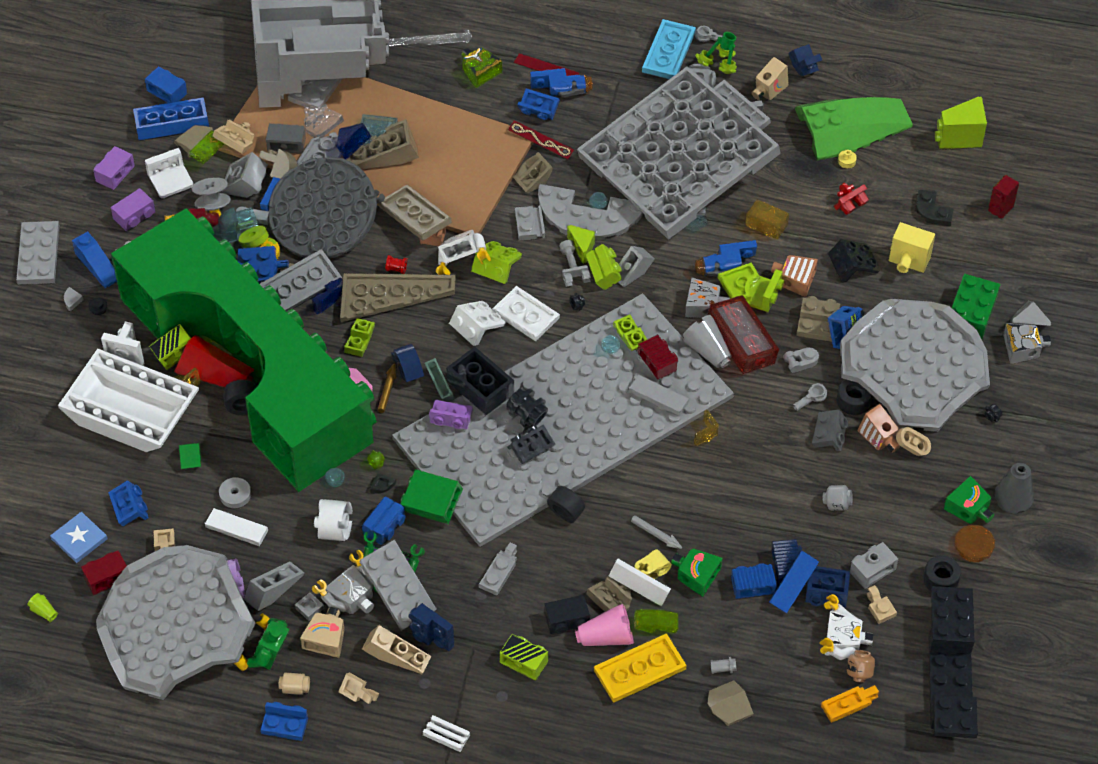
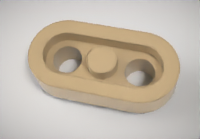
M910 427L901 428L897 431L896 440L901 447L916 456L927 455L930 452L931 443L926 436Z

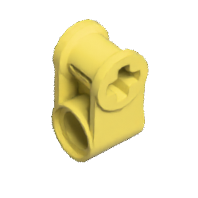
M654 550L646 557L637 561L634 568L656 579L666 574L672 564L659 550Z

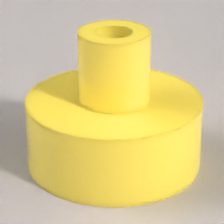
M851 150L840 152L838 164L846 169L854 167L856 164V154Z

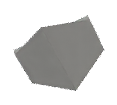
M1029 300L1010 319L1011 323L1051 326V321L1033 301Z

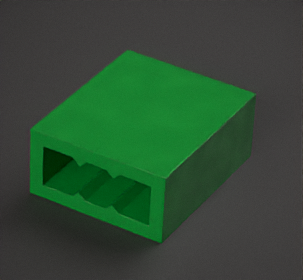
M415 469L414 474L409 478L407 491L401 497V505L407 513L449 524L463 488L456 480Z

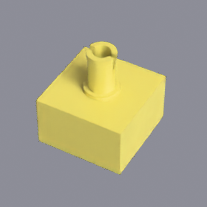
M900 222L892 240L889 261L898 264L897 270L901 273H907L909 268L924 273L931 258L935 233Z

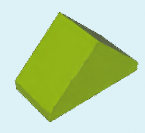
M569 225L567 226V238L573 241L575 251L584 264L587 262L586 254L592 251L595 244V232Z

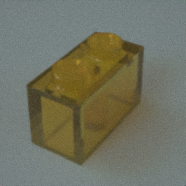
M758 199L746 215V226L777 240L788 226L789 213Z

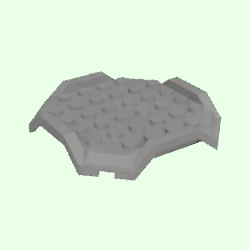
M883 300L859 319L840 342V356H842L841 378L858 382L887 408L898 429L915 427L924 428V431L938 432L958 409L978 392L986 390L990 386L987 349L977 330L948 305L928 301Z
M184 545L163 547L127 565L113 583L96 619V625L109 662L123 688L164 700L176 684L213 665L238 662L244 650L243 644L247 636H250L255 621L241 596L226 556Z

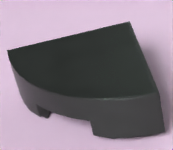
M377 473L370 487V492L384 493L394 487L396 479Z

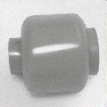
M830 485L827 491L823 492V504H827L828 509L831 511L847 510L849 505H852V490H849L846 485Z

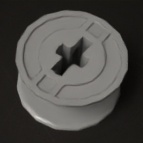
M207 178L193 184L192 192L202 195L195 201V207L198 209L215 210L229 204L230 196L220 193L226 189L227 181L222 178Z

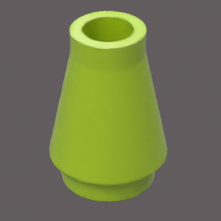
M39 593L35 594L27 604L30 607V611L47 619L49 622H52L58 615V612L55 611L46 597Z

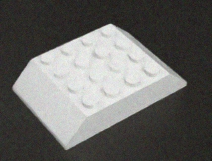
M97 349L58 407L78 426L148 452L162 447L198 392L199 387Z

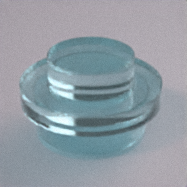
M596 192L590 197L589 204L592 208L603 209L607 205V198L603 193Z
M613 335L606 336L601 342V348L606 353H616L620 349V341Z
M332 468L326 472L325 480L330 486L338 487L344 482L345 474L339 468Z

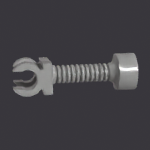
M565 240L559 245L561 253L566 255L570 266L569 269L562 270L565 286H572V278L582 276L583 283L591 282L588 266L577 267L573 255L575 251L573 241Z

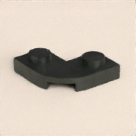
M919 189L916 212L925 218L927 223L951 227L953 208L935 206L937 192Z

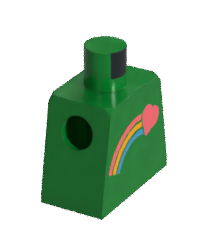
M971 476L946 498L944 510L969 524H973L979 517L986 523H989L995 515L988 509L991 496Z
M691 549L686 557L676 553L672 558L671 564L679 567L678 580L704 597L722 569L723 558L697 549Z

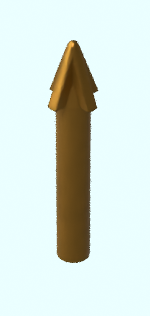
M395 364L386 372L387 378L378 406V412L380 413L385 412L393 381L397 379Z

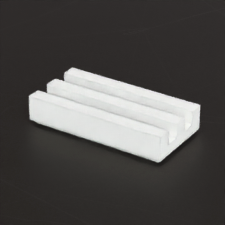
M432 715L431 721L428 722L427 728L423 731V736L461 752L470 736V732ZM431 730H434V731H436V732H439V733L443 734V736H446V737H448V738H452V739H454V740H456V741H459L460 744H458V743H456V742H454V741H451V740H449V739H447V738H445V737H442V736H440V735H438V734H436V733H434V732H431Z

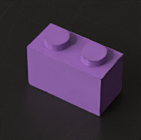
M114 146L105 155V158L95 166L94 175L96 182L114 190L134 168L133 155Z
M139 188L113 205L111 211L113 219L125 231H128L144 219L152 216L155 213L153 200Z

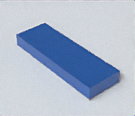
M801 551L769 603L787 613L819 561Z

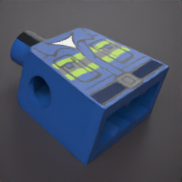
M842 306L828 317L833 348L840 349L842 338L864 316V311L860 307Z

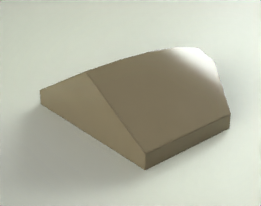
M537 152L536 155L528 158L520 166L516 175H513V178L526 193H530L538 189L540 184H546L553 167Z
M734 680L709 691L708 706L712 713L724 721L727 726L753 716L754 713L745 691Z

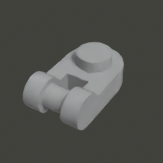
M804 348L795 352L788 351L783 355L786 363H789L790 371L795 373L815 366L818 363L819 354L813 348Z

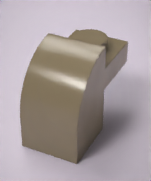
M269 149L267 153L261 150L260 158L274 162L270 177L281 179L290 169L297 167L295 157L287 151L279 149L276 152Z

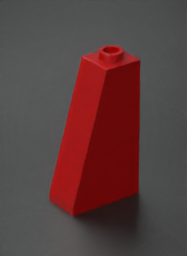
M197 335L187 342L174 371L177 374L226 387L227 384L236 380L252 382L254 378L252 377L253 368Z

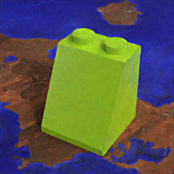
M976 97L941 112V117L937 120L938 131H935V141L938 142L939 149L982 147L987 126L982 97Z

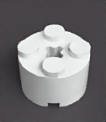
M326 499L319 501V516H316L314 520V526L318 528L319 539L345 541L349 538L352 521H349V514H352L350 502Z

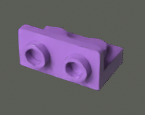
M435 400L433 408L429 412L430 423L439 426H450L456 429H468L473 406Z

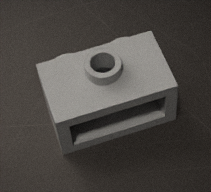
M882 542L877 546L873 545L865 554L857 555L851 561L850 573L866 589L896 570L898 558Z

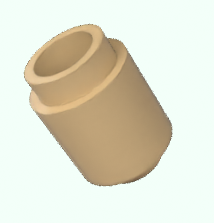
M284 673L283 677L280 676L279 689H282L284 694L303 695V693L309 692L310 676L299 673Z

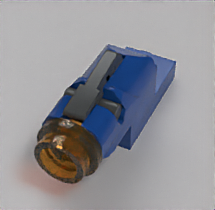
M565 68L530 72L531 89L549 87L550 96L560 95L568 97L586 94L588 91L593 90L591 76H566Z
M756 240L719 245L718 255L713 254L695 260L697 275L717 277L719 273L741 266V257L750 258L756 255Z

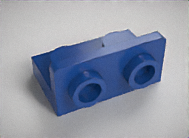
M127 480L108 492L120 525L125 526L137 517H141L144 520L149 518L147 514L148 508L142 500V490L138 485H134Z
M266 702V713L261 727V734L302 741L308 722L307 710L297 705L286 706L279 702Z

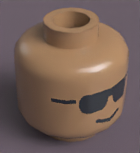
M855 650L848 657L847 674L853 677V680L856 682H865L866 679L874 675V657L868 651Z

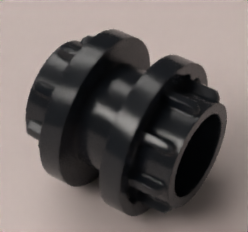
M522 387L510 397L507 402V408L510 410L509 415L514 418L518 415L521 417L520 424L523 427L527 425L532 427L538 425L548 412V408L545 406L546 401L542 397L537 400L533 398L535 391L531 388L526 390Z

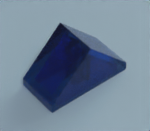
M363 123L340 128L336 147L346 160L372 136Z

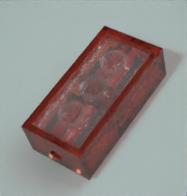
M743 295L710 305L707 315H711L714 318L732 355L731 358L742 374L775 364L779 348Z

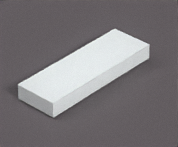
M213 508L205 523L206 528L257 546L261 545L268 532V527L215 508Z
M617 559L609 574V577L660 606L663 605L671 588L620 559Z

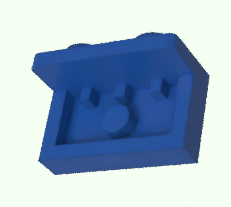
M526 88L521 102H518L517 106L526 115H531L532 113L540 119L547 120L549 118L553 120L560 100L557 97Z

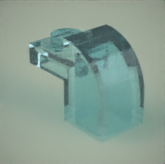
M233 207L221 214L218 219V229L222 240L226 239L229 243L239 240L240 230L258 225L252 207L235 212Z

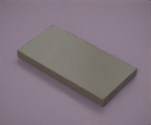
M408 185L387 196L383 202L378 203L381 209L422 241L452 223L451 218Z

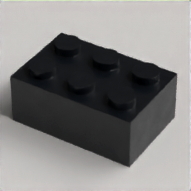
M475 346L446 368L447 382L485 415H488L514 394V379Z

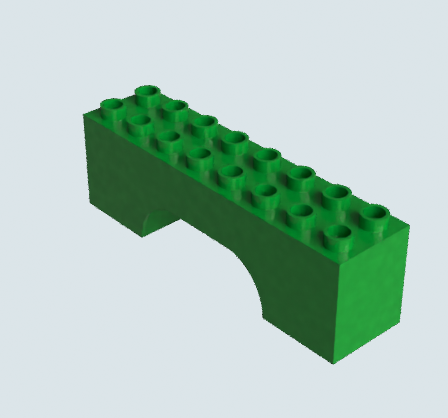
M186 208L111 253L122 302L157 339H160L181 324L190 338L197 335L200 338L212 340L222 345L232 357L254 369L252 377H254L253 379L259 385L245 397L252 442L298 492L374 443L372 426L377 421L370 407V403L374 401V395L369 386L363 381L356 384L350 378L351 373L347 364L342 358L336 357L332 359L326 353L327 347L317 333L307 334L303 329L304 324L299 314L294 309L285 311L280 306L281 300L275 289L270 285L263 288L258 283V275L251 264L245 262L241 265L236 260V253L231 244L226 239L219 242L214 237V230L205 217L202 216L196 219Z

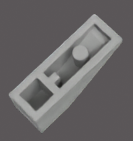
M289 561L250 580L244 600L259 611L274 603L304 575V572Z

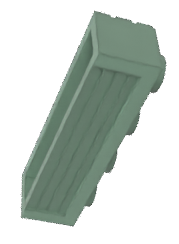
M436 358L425 362L442 401L451 402L455 400Z

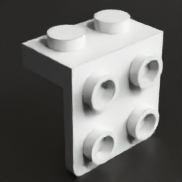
M179 148L145 160L147 174L160 198L192 188L193 181L183 165Z
M478 301L457 305L449 324L475 346L479 345L485 330L503 327L505 321L499 314L492 311L487 303Z

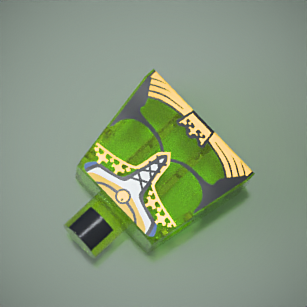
M469 48L463 50L461 54L463 57V71L476 88L502 73V60L486 49L478 48L473 52Z

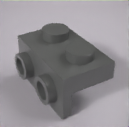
M840 409L818 413L812 440L815 448L833 446L837 452L842 450L848 420Z

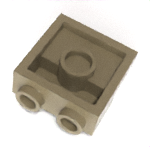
M815 296L803 298L797 336L832 342L828 317L840 309V303L833 299H827L826 301L818 300Z

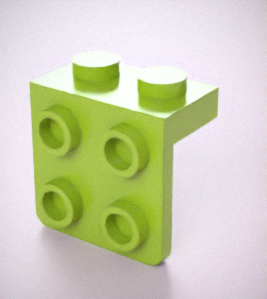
M495 241L488 242L486 244V251L491 261L485 258L482 261L483 264H481L477 257V251L471 272L505 284L508 281L511 265L521 258L522 253L517 252L518 250L515 248L501 246L500 243Z
M775 269L771 279L760 276L759 280L750 287L751 300L741 304L769 312L772 304L776 303L778 291L783 287V271Z

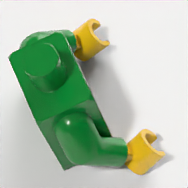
M263 613L259 615L262 619L256 622V624L265 629V632L259 641L254 656L246 659L241 655L239 661L234 663L241 671L246 670L248 667L271 669L289 633L288 625L284 620L269 618Z

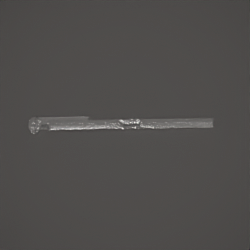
M464 29L465 33L389 39V43H386V45L393 47L395 45L427 43V45L453 42L467 43L471 40L472 34L469 30Z

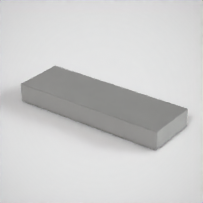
M639 374L629 387L630 393L680 416L689 403V398Z

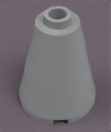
M706 315L702 317V322L697 323L696 321L683 333L682 336L684 338L682 340L715 367L725 368L730 364L732 355L714 318L711 315Z

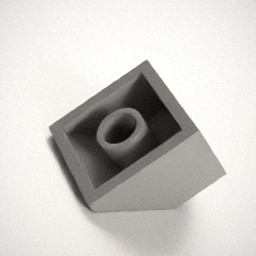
M253 152L230 164L225 176L228 185L221 193L246 198L257 194L261 190V183L266 176L268 164Z

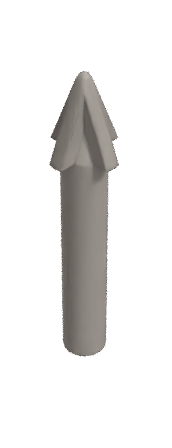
M636 515L631 519L633 524L665 542L667 547L682 549V546L673 535L670 537Z

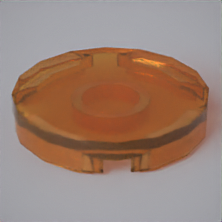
M980 525L964 526L955 537V549L963 559L970 562H981L983 559H988L995 548V539L992 533Z

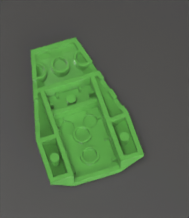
M896 98L832 99L795 106L800 122L806 121L813 137L812 150L817 161L837 157L840 152L845 150L856 152L860 147H868L870 143L876 140H884L890 134L895 135L913 127L902 100Z

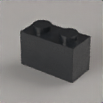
M584 595L544 603V614L550 634H561L568 630L578 629V626L590 620V613Z

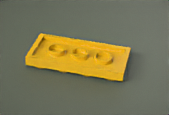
M666 633L594 666V672L614 703L686 670L687 665Z

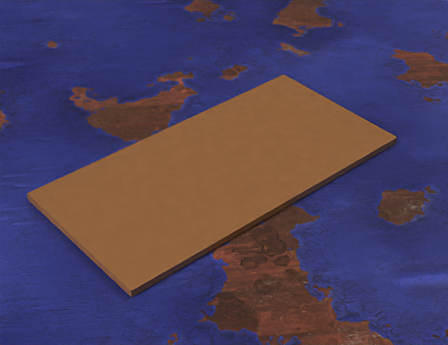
M362 77L343 78L320 112L288 101L289 94H284V99H280L281 107L259 108L257 85L233 121L239 125L243 124V122L250 124L249 130L254 133L252 147L243 154L219 141L216 147L218 151L239 158L251 152L259 157L261 150L268 153L266 136L269 123L305 126L306 140L304 150L311 139L316 137L323 138L329 136L330 133L336 132L339 142L344 149L340 157L342 158L362 145L358 144L363 122L365 125L370 126V131L371 126L378 128V125L366 122L368 120L391 122L393 124L406 119L417 145L419 158L400 165L363 169L371 181L374 190H378L380 192L379 195L382 193L386 198L405 185H408L451 218L452 223L447 225L446 229L459 234L469 230L481 234L533 142L509 131L510 125ZM380 122L378 130L381 131V128H386V126L382 127L383 124ZM291 153L295 157L296 161H298V159L302 155ZM261 158L268 164V168H273L274 162Z

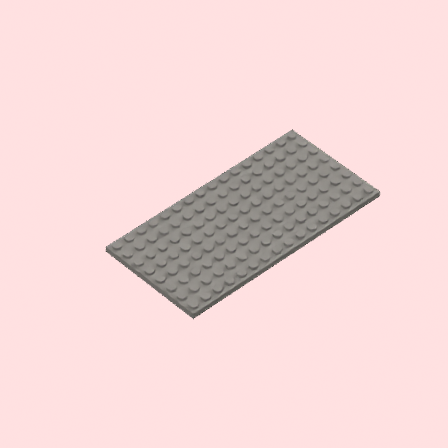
M642 293L504 371L514 379V392L522 387L526 390L531 388L535 391L533 398L537 400L542 397L546 401L545 406L548 408L546 416L537 427L544 424L556 445L521 465L514 451L507 448L511 444L510 440L519 434L523 437L528 434L526 430L531 428L529 425L523 427L520 424L521 417L519 415L514 418L509 415L510 410L507 408V402L510 398L488 415H485L462 395L450 403L473 406L468 429L435 425L430 423L428 414L394 433L392 439L417 470L456 480L460 483L463 491L453 515L479 547L549 507L547 499L558 486L567 487L573 492L732 399L734 393L701 356L683 342V337ZM631 315L638 328L641 327L647 339L657 334L661 337V340L665 339L671 353L674 352L678 357L677 371L657 380L637 353L638 349L631 351L623 342L614 328L613 322ZM638 374L689 398V403L680 416L630 393L629 387Z

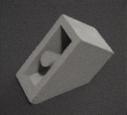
M631 246L619 263L622 269L620 272L622 280L619 283L625 287L645 274L654 258L644 248Z

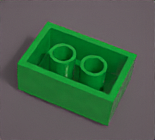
M964 273L952 309L973 326L983 340L998 297L1000 284Z

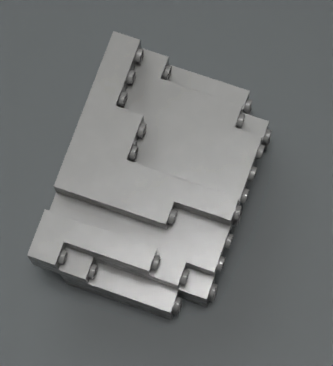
M251 0L259 108L281 107L280 99H284V94L302 93V86H305V80L366 77V70H369V65L386 64V57L389 56V47L386 45V43H389V33L385 32L384 22H380L383 19L382 10H379L381 9V0Z

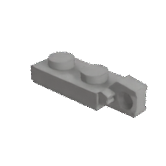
M510 542L505 552L501 550L496 555L479 583V588L494 595L499 594L516 566L517 557L515 555L517 553V545Z

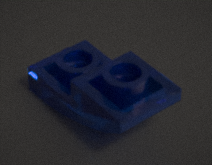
M341 277L324 285L325 292L312 298L313 310L317 315L328 309L342 295L343 281Z

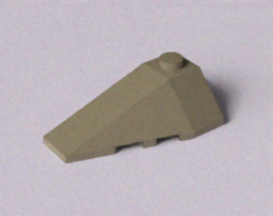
M405 119L385 128L386 132L378 137L376 135L373 136L371 142L365 146H358L342 158L354 163L363 170L400 165L417 159L419 156L414 137Z

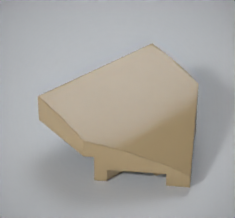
M227 120L226 126L223 125L214 130L212 137L243 154L252 147L254 133L250 132V124L247 122L239 125L231 120Z

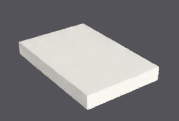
M517 286L492 309L504 321L534 341H537L560 318L559 313Z

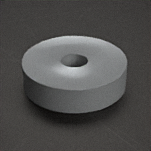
M235 477L225 480L219 488L221 502L229 508H239L246 505L251 498L250 485L242 478Z

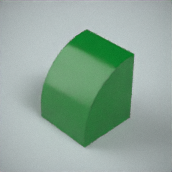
M200 443L179 445L181 469L201 467Z

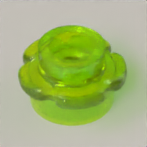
M372 450L371 454L367 456V460L372 468L383 467L385 458L381 452Z

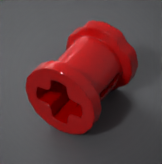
M388 255L385 270L388 272L390 270L398 271L401 274H405L408 260L407 258L398 259Z

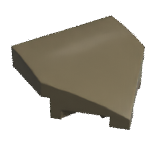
M194 125L179 136L174 143L177 146L180 145L187 152L189 158L194 155L210 159L212 156V141L210 137L212 138L213 127Z
M608 576L605 582H599L588 588L586 595L604 612L621 604L625 606L627 612L632 600L631 589L618 581L612 580Z

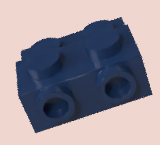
M816 566L808 579L805 602L811 603L813 606L824 605V603L829 601L826 597L833 594L837 596L838 604L846 608L850 571Z
M423 603L410 611L408 618L412 622L409 628L412 630L413 637L418 642H423L429 646L434 640L438 647L445 648L447 651L454 647V630L451 623Z

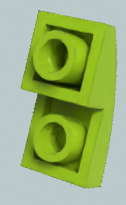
M631 315L613 322L617 333L631 351L638 349V343L647 340L641 327H637Z
M357 318L351 328V336L344 346V353L362 357L370 341L375 323Z

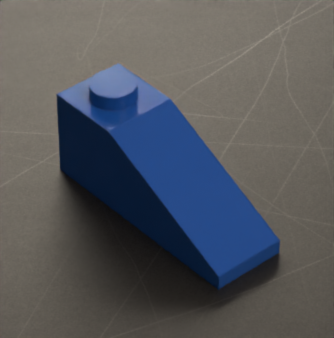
M88 231L72 240L75 255L104 288L117 282L113 265Z

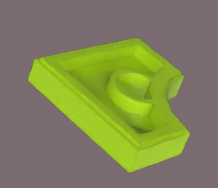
M752 262L718 274L720 283L734 305L751 300L750 287L760 278Z

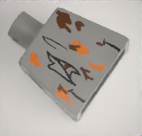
M692 278L685 317L702 318L706 315H711L714 318L716 317L717 308L725 309L729 307L730 298L720 297L719 285Z

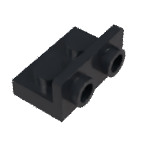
M544 424L540 427L534 425L526 430L528 434L523 437L519 434L510 440L511 444L507 448L514 451L521 465L556 445Z

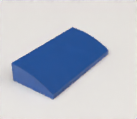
M204 98L133 109L139 140L185 133L194 125L209 127Z

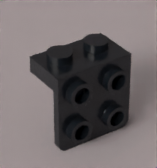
M840 239L828 252L835 270L843 282H847L857 270L878 273L880 271L878 262L874 258L870 246L866 243Z

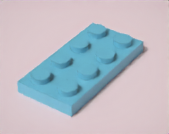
M663 19L643 64L642 72L671 79L679 73L695 35L696 27Z

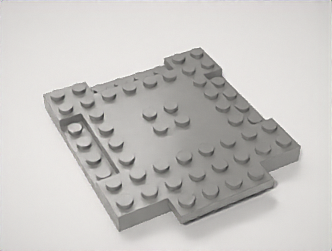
M685 67L577 149L580 159L601 178L607 179L643 212L646 219L668 240L697 218V212L749 172L752 175L781 154L779 145L762 131L771 123L768 116L725 80L712 88L689 67Z

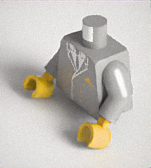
M360 550L356 551L359 555L358 560L354 558L353 554L349 556L350 561L357 564L356 567L352 565L327 586L325 581L318 580L317 583L320 585L321 590L316 585L312 586V591L315 594H321L322 600L328 607H334L341 612L346 611L349 614H354L358 609L369 613L374 608V604L370 601L373 584L359 562L363 558V553Z

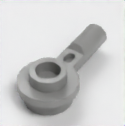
M700 26L695 31L696 39L702 42L709 40L717 41L718 37H722V35H718L707 26Z
M819 383L813 384L808 390V395L794 403L793 408L798 411L812 401H824L827 397L826 388Z

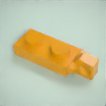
M875 685L865 690L863 687L859 688L857 686L823 701L821 707L832 723L871 705L872 701L878 698L879 691Z

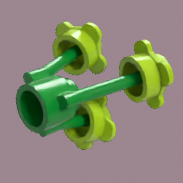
M724 32L722 37H718L709 51L703 50L700 54L697 53L695 55L699 64L705 67L713 65L712 52L718 49L720 57H728V59L722 60L719 70L726 74L735 73L737 68L736 62L731 59L735 56V51L733 50L735 48L736 36L731 32Z

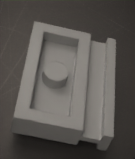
M541 205L533 208V206L515 208L518 239L545 238Z

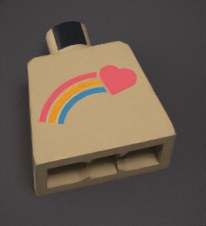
M773 57L756 76V89L752 92L753 97L759 100L764 96L766 99L771 100L788 86L787 65Z
M329 607L326 614L315 613L300 638L302 649L337 658L340 657L344 635V621L338 618L340 611L337 608Z

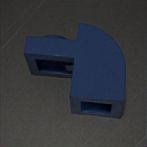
M809 44L788 53L793 67L800 76L819 71L817 63L822 61L821 55L813 56Z
M412 344L394 349L391 356L393 361L398 364L401 378L404 381L409 382L424 376L418 354Z

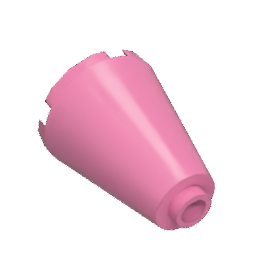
M623 604L578 626V631H575L577 642H582L583 646L634 644L633 634L629 626L630 622Z

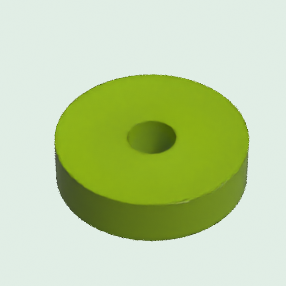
M255 226L244 231L239 236V242L242 248H254L264 243L268 239L269 234L264 226Z

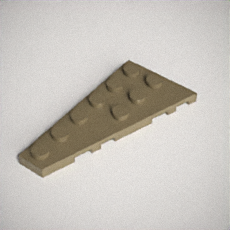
M344 273L340 322L454 295L455 275Z

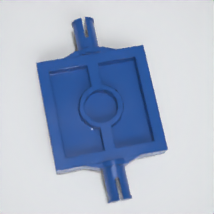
M275 246L238 249L237 261L241 265L245 262L251 264L258 275L259 284L276 275L278 268H289L288 260L277 261Z

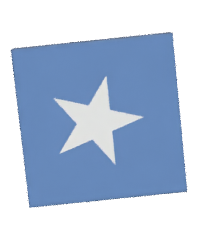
M82 512L50 535L51 540L76 563L108 539L107 535Z

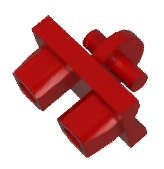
M846 183L841 184L837 195L838 197H843L838 200L834 208L836 210L841 208L848 215L856 209L852 203L853 200H855L859 207L865 205L869 201L865 194L867 187L862 185L851 191L854 189L852 184L849 186Z

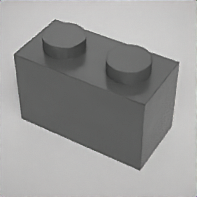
M269 123L266 136L267 151L270 149L278 152L281 149L289 153H303L306 140L305 126Z

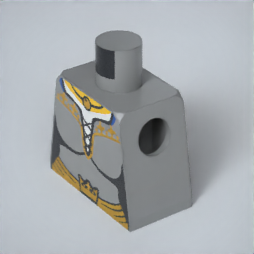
M1007 323L1003 336L1010 364L1040 357L1042 347L1051 345L1050 336H1039L1038 328L1035 325Z

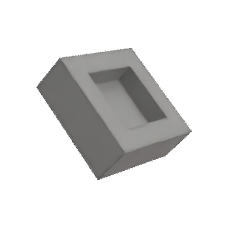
M308 593L295 604V609L310 621L315 613H320L324 609V605L313 594Z

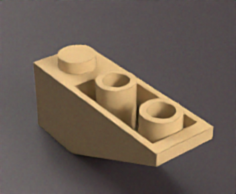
M380 625L369 633L362 650L379 660L420 674L424 673L431 658L429 654Z

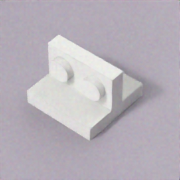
M125 321L123 327L119 329L117 336L107 333L103 334L101 341L104 351L144 366L140 341H136L133 323Z

